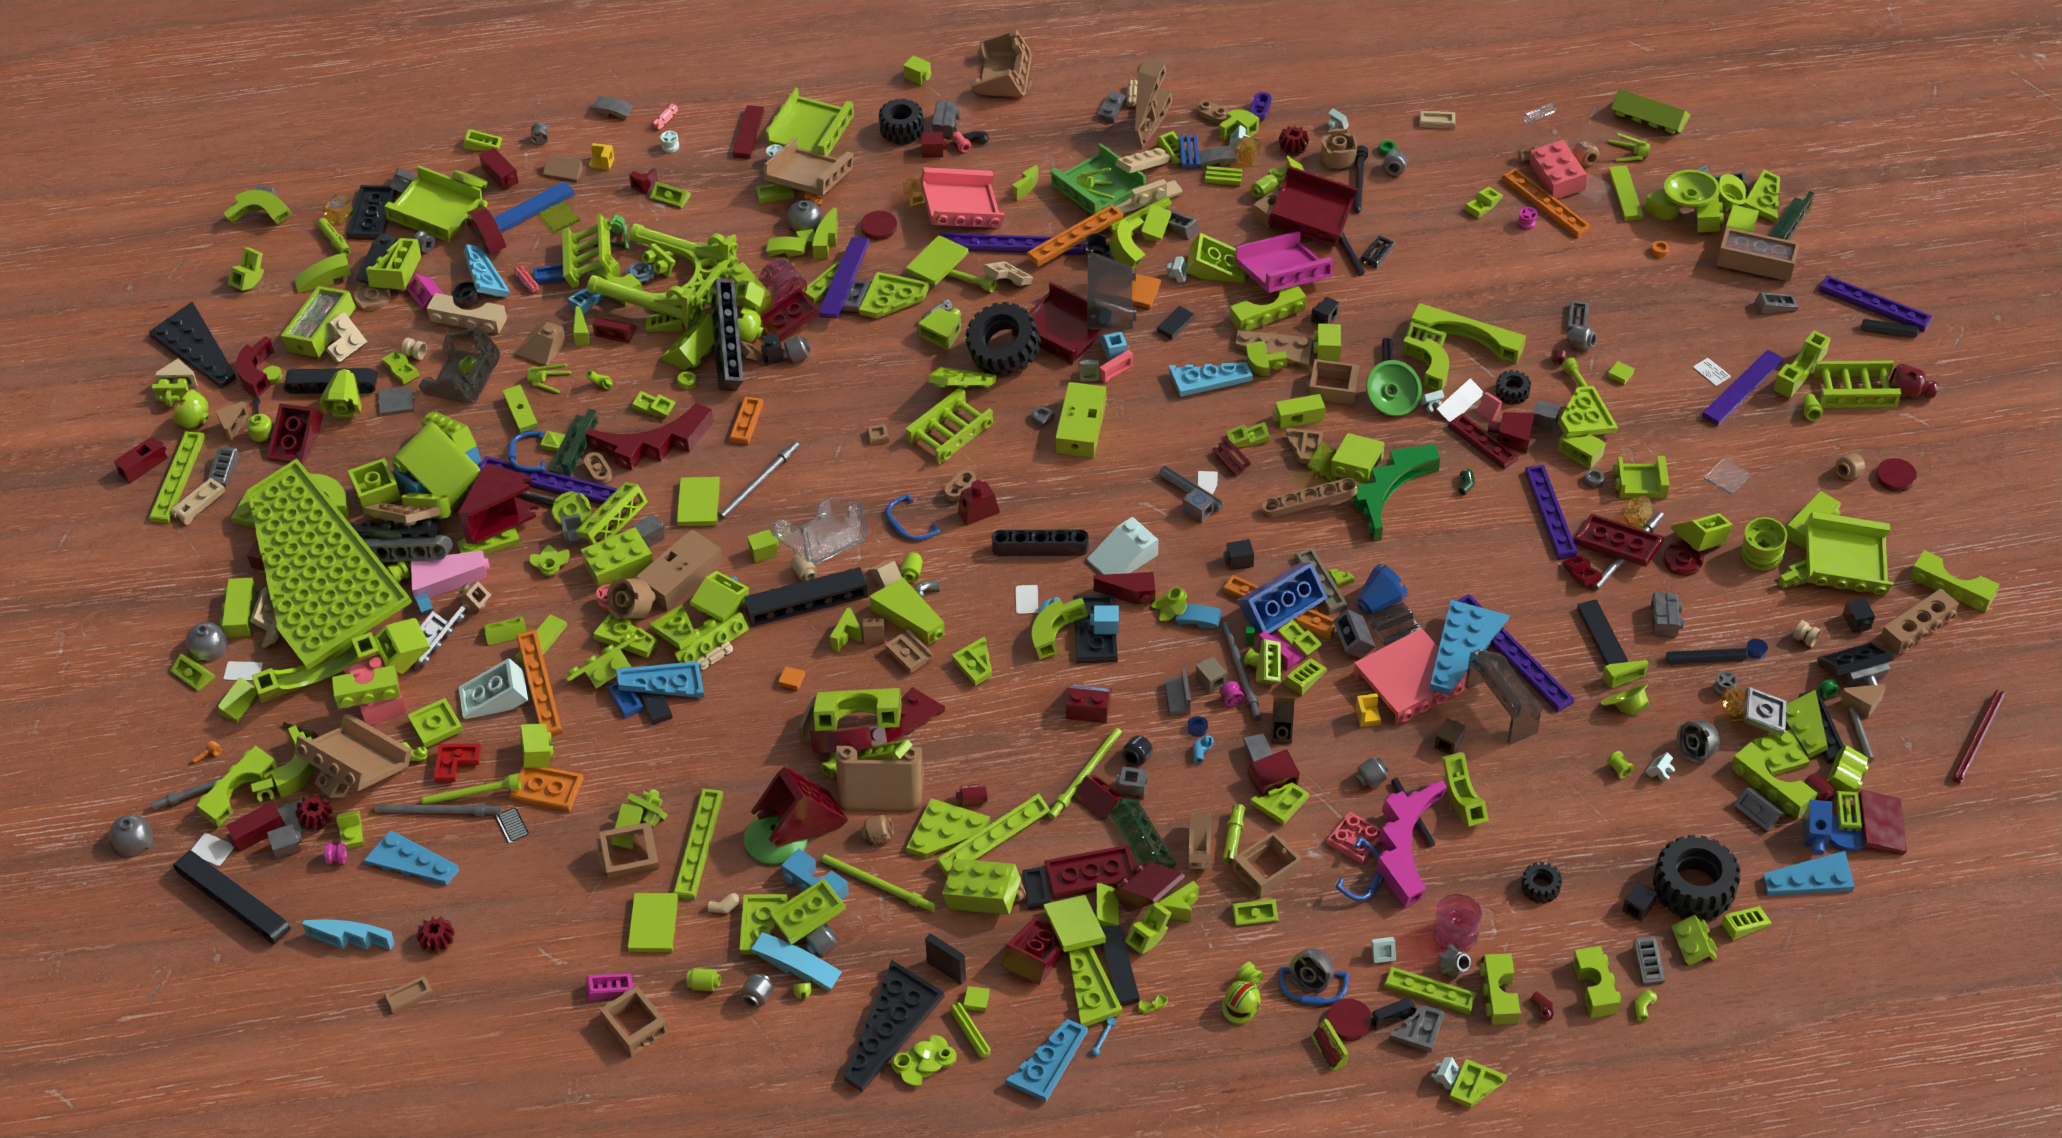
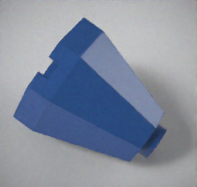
M1378 564L1373 568L1357 597V605L1362 612L1373 614L1402 602L1408 597V589L1405 585L1401 587L1399 583L1402 580L1394 571L1386 565Z

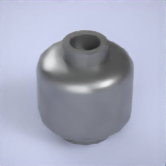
M1400 150L1389 151L1383 162L1385 172L1391 176L1401 175L1408 163L1407 156Z
M1575 325L1567 334V341H1569L1573 349L1588 351L1596 344L1597 335L1591 327Z
M800 335L784 342L785 348L782 349L785 358L790 359L793 363L808 358L811 351L806 337L803 338Z
M1370 757L1357 767L1359 775L1356 778L1363 787L1367 785L1369 788H1376L1387 779V772L1389 770L1380 758Z
M825 923L805 935L807 942L805 947L812 955L817 953L820 956H824L837 944L835 939L837 935Z
M764 974L750 975L740 990L743 1002L752 1008L764 1006L773 992V985L769 977Z

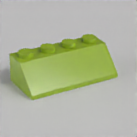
M1618 89L1611 108L1616 111L1615 115L1624 118L1625 115L1632 117L1631 120L1641 123L1643 120L1649 122L1648 126L1657 129L1661 126L1665 128L1664 131L1675 134V131L1681 133L1691 115L1685 110Z
M711 308L703 311L661 356L662 360L684 370L690 367L695 368L701 363V357L708 355L712 351L711 347L714 344Z

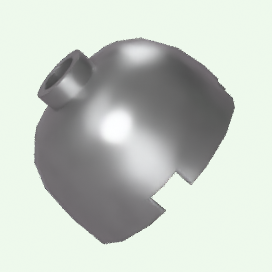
M809 200L795 202L787 213L788 228L794 230L795 234L799 230H817L820 222L823 220L820 207Z
M202 622L194 625L186 635L185 645L190 658L196 662L205 660L208 663L219 659L225 654L228 641L222 628L214 623Z
M1701 719L1688 721L1681 725L1677 732L1678 747H1682V750L1685 752L1682 754L1689 761L1697 763L1709 759L1718 750L1720 744L1718 731L1708 721Z
M123 815L112 823L109 830V843L112 849L121 857L130 858L141 855V851L146 847L148 850L154 840L152 828L146 819L139 815Z
M1316 948L1304 949L1296 954L1289 963L1291 980L1296 987L1306 993L1309 990L1316 992L1315 994L1323 992L1334 977V965L1331 958L1325 952Z

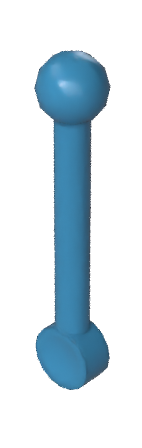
M1115 1018L1107 1019L1106 1029L1096 1047H1093L1091 1050L1093 1056L1099 1055V1049L1111 1027L1116 1025Z

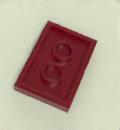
M798 288L760 315V327H763L766 335L777 333L781 342L820 314V311L802 289Z
M1861 789L1858 794L1864 846L1904 855L1907 852L1901 798Z

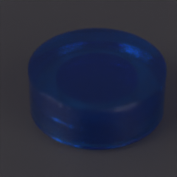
M1755 638L1747 643L1746 649L1750 657L1761 659L1766 656L1768 645L1765 641Z
M1201 716L1190 718L1187 723L1189 734L1195 737L1204 736L1208 732V721Z

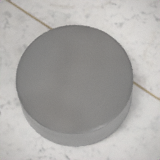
M1590 469L1585 473L1584 483L1590 488H1599L1604 483V474L1600 470Z

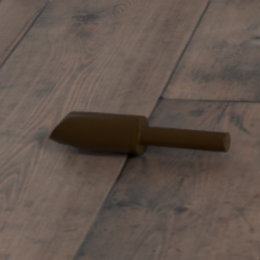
M286 722L283 723V726L288 728L294 726ZM297 727L299 733L303 731L306 737H311L312 739L318 737L316 732L308 728Z

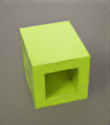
M913 55L903 65L904 78L922 85L931 77L930 62Z
M770 529L747 536L749 551L755 563L778 556L777 548L779 547L777 537L772 535Z

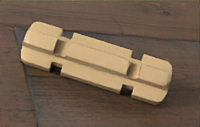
M1129 80L1127 106L1135 107L1137 80Z
M726 641L720 645L721 647L718 646L705 654V657L699 658L697 660L699 669L704 670L709 667L708 664L712 665L725 657L724 654L728 655L733 651L732 645Z

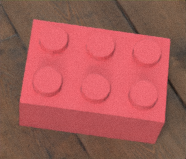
M1564 140L1530 150V167L1546 191L1554 198L1558 199L1586 189L1587 174Z
M381 655L345 667L343 670L345 674L353 673L356 683L366 684L373 680L374 669L383 668L386 665ZM402 697L357 705L364 722L370 726L406 713Z

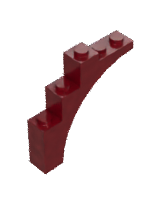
M695 403L675 421L650 431L634 434H613L589 428L585 434L587 445L590 448L604 452L609 456H614L617 465L633 471L644 455L651 459L662 461L673 446L677 449L691 452L714 421L712 409Z

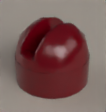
M1553 350L1551 353V359L1554 364H1557L1559 361V365H1562L1567 358L1566 351Z

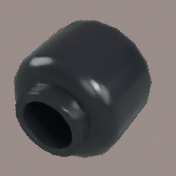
M1140 735L1130 738L1122 749L1125 761L1136 767L1145 764L1153 753L1151 742Z

